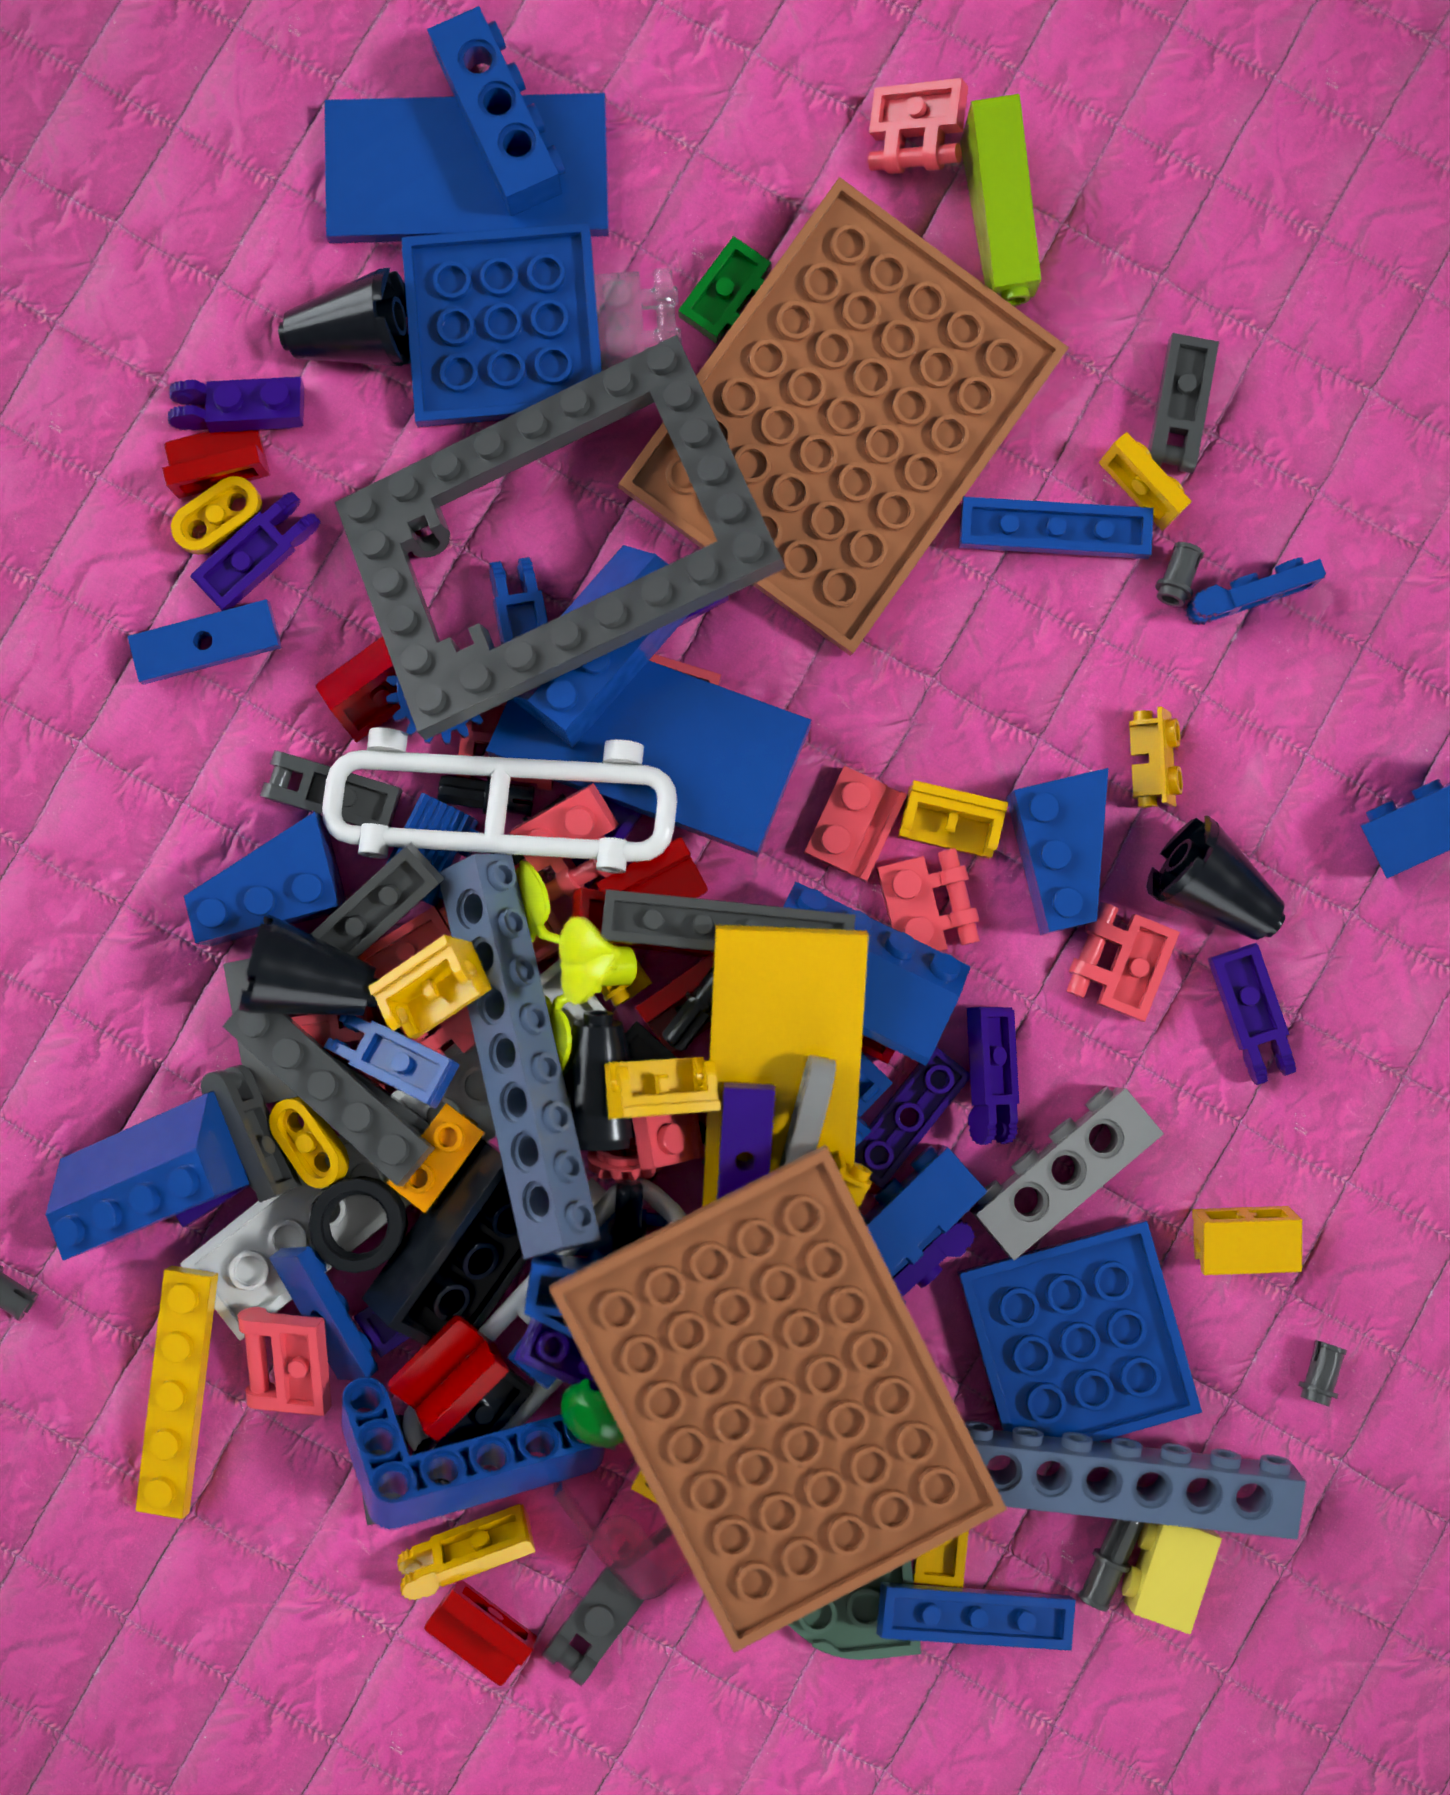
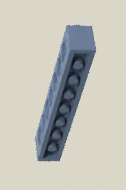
M473 854L440 871L439 873L444 877L440 887L451 936L472 942L492 987L490 991L467 1005L523 1258L529 1259L570 1250L599 1241L601 1238L512 854Z
M968 1421L964 1423L1006 1507L1298 1540L1306 1481L1296 1467L1291 1464V1461L1284 1457L1262 1455L1260 1460L1242 1458L1240 1454L1225 1449H1214L1211 1451V1454L1194 1453L1186 1446L1172 1443L1163 1444L1161 1449L1142 1447V1444L1138 1441L1127 1438H1114L1112 1443L1093 1441L1091 1437L1075 1432L1064 1433L1061 1438L1043 1436L1041 1431L1030 1427H1015L1013 1432L993 1430L991 1425L983 1422ZM1004 1455L1011 1458L1009 1465L1002 1470L996 1471L987 1467L989 1461L995 1456ZM1047 1461L1060 1463L1059 1469L1050 1476L1037 1474L1038 1468ZM1096 1467L1109 1468V1472L1104 1479L1096 1482L1087 1480V1476L1092 1469ZM1149 1472L1158 1473V1478L1152 1485L1148 1487L1137 1486V1481L1143 1474ZM1197 1478L1208 1479L1207 1484L1202 1490L1195 1493L1186 1491L1188 1485ZM1257 1484L1254 1493L1249 1497H1236L1242 1486Z

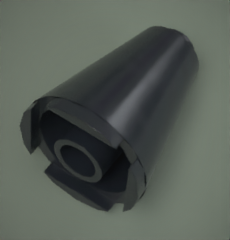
M390 268L378 269L286 311L283 322H280L278 326L282 347L286 351H290L296 359L387 366L411 364L406 321L405 284L397 271L389 272Z
M1204 816V823L1198 818L1189 821L1171 838L1160 854L1167 860L1160 872L1152 867L1146 885L1148 894L1160 902L1253 940H1259L1264 936H1273L1285 921V914L1283 913L1285 908L1284 901L1215 820L1209 816Z
M265 914L250 957L246 973L249 985L247 990L242 989L239 1011L266 1014L364 1016L366 1006L372 1008L377 1006L375 996H372L368 989V986L379 980V978L374 977L376 967L275 916Z
M610 1011L583 1012V1019L573 1022L571 1029V1052L568 1062L562 1071L579 1147L582 1151L630 1148V1138L635 1137L632 1118L608 1119L605 1063L631 1062L623 1022L614 1020L613 1012Z

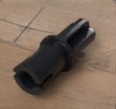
M443 775L439 781L438 800L445 804L483 809V814H486L491 776H488L486 781ZM510 784L507 813L531 817L533 802L514 800V798L533 801L535 786L527 787Z
M714 965L693 993L687 991L685 994L687 1001L663 1031V1038L677 1050H686L711 1017Z
M622 1180L616 1185L615 1218L610 1220L608 1224V1232L612 1236L611 1254L643 1238L647 1233L648 1226L642 1219L643 1185L637 1180Z

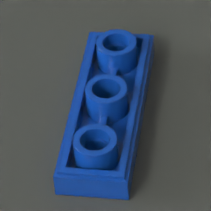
M267 599L127 636L138 681L143 685L282 648L272 607ZM206 637H212L211 646L208 649L201 650L202 640Z
M310 1246L280 1248L269 1257L302 1316L324 1318L328 1363L338 1380L370 1378L379 1370L378 1365L371 1355L372 1345L369 1339L357 1330L348 1314L350 1308L347 1300L340 1292L334 1289L325 1273L327 1269L326 1263L320 1258L317 1251Z

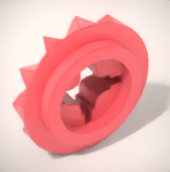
M635 1137L630 1138V1148L611 1151H588L587 1153L588 1170L596 1173L600 1179L613 1178L617 1183L622 1180L633 1181L641 1177L651 1178L655 1172L665 1168L663 1166L654 1169H640Z

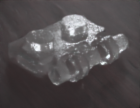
M658 268L654 270V287L651 289H640L639 271L594 274L602 371L675 335L678 336L682 344L681 329L676 327L675 306L679 303L678 288L673 285L671 269ZM656 309L657 328L643 331L642 310Z

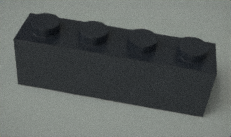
M481 1138L426 1213L422 1212L362 1297L363 1301L389 1328L423 1345H426L454 1316H460L479 1330L528 1260L523 1258L500 1150L497 1146Z

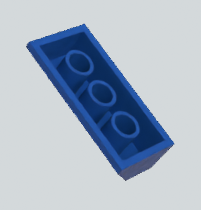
M623 545L562 615L669 564L656 554ZM687 616L511 700L573 749Z
M795 881L783 907L855 914L854 930H865L869 935L862 1035L919 1063L927 1065L960 998L971 966L958 961L949 954L942 953L913 939L904 932L888 927L868 917L861 911L847 907L825 896L818 890L811 889Z
M214 1091L201 1095L60 1159L45 1215L63 1261L107 1245L250 1184Z

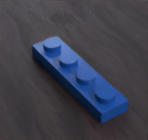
M963 497L961 501L959 548L1148 559L1152 555L1154 508Z
M881 1582L876 1634L882 1639L1072 1651L1076 1600L1069 1595Z

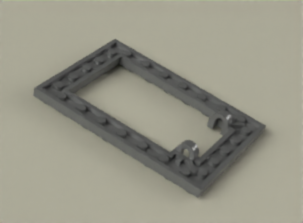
M677 335L335 502L416 730L424 740L786 568ZM655 402L717 541L498 647H494L488 630L480 623L468 628L474 643L473 645L460 649L451 637L440 641L407 554L412 551L418 557L428 558L440 554L447 548L450 531L440 507ZM427 526L432 531L430 535L425 537H419L415 533Z

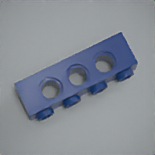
M478 6L428 28L427 31L433 52L510 215H516L562 194L559 175L565 173L562 160L554 145L546 148L540 135V133L546 131L544 123L535 104L533 103L529 106L525 104L520 93L526 90L524 81L515 62L506 64L501 53L502 50L506 49V45L495 20L487 23ZM478 64L490 66L483 73L470 72ZM498 105L510 107L502 115L489 113L493 107ZM518 146L530 149L522 157L509 155V152Z

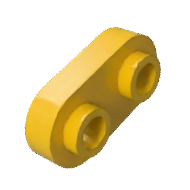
M238 476L224 478L175 513L171 522L172 536L185 551L195 555L207 554L229 540L255 515L261 512V496L252 483L245 478ZM238 498L246 500L245 507L242 510L232 511L231 505L234 500ZM198 525H206L205 535L198 539L193 538L194 528Z
M299 1096L278 1102L270 1113V1131L301 1179L313 1188H325L343 1180L349 1169V1155L330 1124ZM299 1114L304 1120L303 1128L300 1126L298 1122ZM325 1154L329 1157L330 1167L325 1162Z

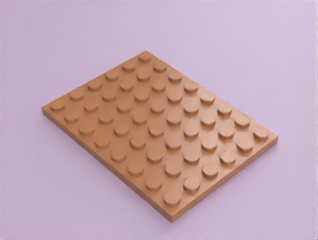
M841 177L834 183L696 377L786 567L752 585L851 656L1069 347ZM663 422L619 482L618 488L700 548H704L716 542L717 539Z
M826 1145L549 1285L550 1293L734 1653L1007 1510Z

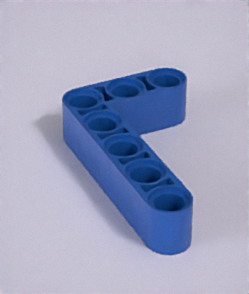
M369 1377L358 1378L351 1381L345 1387L342 1395V1431L365 1504L372 1521L385 1529H398L588 1474L602 1464L606 1447H597L579 1442L565 1425L560 1414L409 1456L388 1392L380 1381ZM360 1408H368V1409H371L372 1411H370V1412H360V1411H357V1410L360 1409ZM383 1450L387 1453L376 1455L370 1453V1451ZM531 1452H540V1453H543V1454L546 1455V1456H544V1457H537V1456L531 1455L530 1453H531ZM492 1465L498 1469L490 1471L482 1468V1466ZM446 1479L450 1483L441 1485L433 1482V1480ZM394 1492L400 1494L401 1497L390 1499L383 1495Z

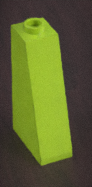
M1019 94L971 101L960 145L985 285L1011 305L1018 306L1028 302L1031 297H1035L1041 282V271L1021 101Z

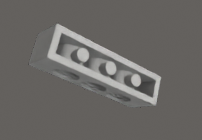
M1107 1086L1086 1102L1085 1105L1089 1109L1086 1114L1076 1122L1068 1118L1059 1124L1048 1135L1052 1142L1039 1153L1031 1149L1021 1156L1011 1166L1015 1173L1003 1184L1000 1185L995 1180L985 1187L988 1192L977 1202L978 1205L970 1211L1008 1257L1016 1260L1164 1134L1126 1088L1116 1087L1111 1091ZM1104 1124L1111 1133V1141L1104 1150L1095 1151L1090 1145L1089 1134L1096 1125ZM1067 1155L1074 1163V1173L1069 1180L1057 1182L1052 1175V1164L1058 1157ZM1024 1187H1032L1037 1194V1204L1032 1211L1019 1213L1014 1205L1015 1195Z

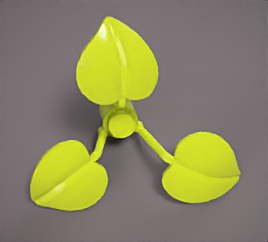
M520 861L516 875L532 943L537 935L542 940L559 944V953L562 960L560 964L562 969L561 984L564 994L554 998L553 1002L546 995L544 996L561 1070L563 1071L568 1062L572 1046L570 1024L565 1013L561 1011L563 1006L568 1002L572 1004L587 1002L593 994L601 993L602 986L632 984L637 973V960L632 948L629 946L611 945L583 917L570 918L563 928L561 935L548 931L544 926L550 914L547 889L535 868L528 861Z

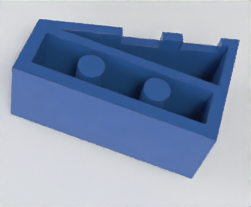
M1109 768L1016 789L1006 797L1007 802H1009L1008 807L1040 936L1097 921Z

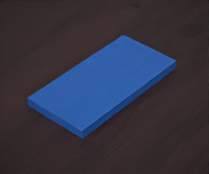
M605 93L522 95L526 106L534 103L537 107L546 130L540 133L546 148L554 145L557 149L565 173L559 175L562 194L513 216L510 215L455 97L324 100L326 237L329 243L402 242L401 237L581 222H590L591 237H609ZM498 105L493 107L489 113L502 115L510 107ZM518 146L513 148L509 152V155L513 157H522L526 155L530 151V149L524 146Z
M648 661L573 749L514 701L508 700L486 752L489 757L603 763L606 741L628 740L640 743L644 746L642 765L662 770L671 778L676 788V827L758 857L811 728V719ZM553 780L577 790H581L594 783L604 800L652 818L656 816L657 793L651 786Z

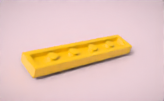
M173 1265L164 1269L135 1508L137 1512L183 1519L190 1513L218 1273Z

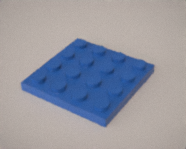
M590 222L401 237L414 414L417 427L500 421L602 371Z
M1146 1220L1136 1221L1021 1254L1016 1260L1008 1257L957 1272L1002 1431L1013 1432L1015 1427H1030L1041 1431L1043 1436L1061 1438L1064 1433L1075 1432L1085 1434L1091 1437L1093 1441L1100 1442L1202 1413L1152 1235Z

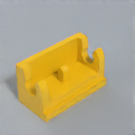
M914 780L909 786L898 837L947 849L956 848L959 852L991 859L994 850H997L1009 802Z
M443 935L368 986L371 995L375 996L382 1016L389 1028L395 1031L402 1026L408 1038L418 1039L490 991L492 987L472 942Z
M704 1057L605 1063L608 1119L721 1110V1102L718 1100L717 1074L713 1060L704 1061Z
M1289 1206L1192 1209L1195 1259H1200V1268L1203 1275L1302 1272V1219Z

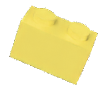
M1144 1522L1137 1542L1141 1551L1136 1566H1131L1130 1571L1125 1574L1122 1584V1595L1125 1596L1124 1602L1132 1613L1191 1635L1222 1538L1214 1530Z

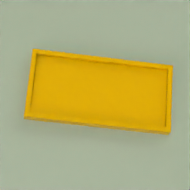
M739 925L715 926L709 1061L713 1060L716 1068L718 1100L721 1102V1110L707 1112L702 1207L717 1200L724 1082L770 1084L775 1086L770 1160L771 1173L778 1169L803 1071L809 1055L836 1061L833 1088L817 1149L826 1145L833 1160L838 1151L843 1152L846 1167L852 1168L855 1159L869 936L867 931ZM742 1152L736 1158L740 1161H747L753 1155L749 1152Z

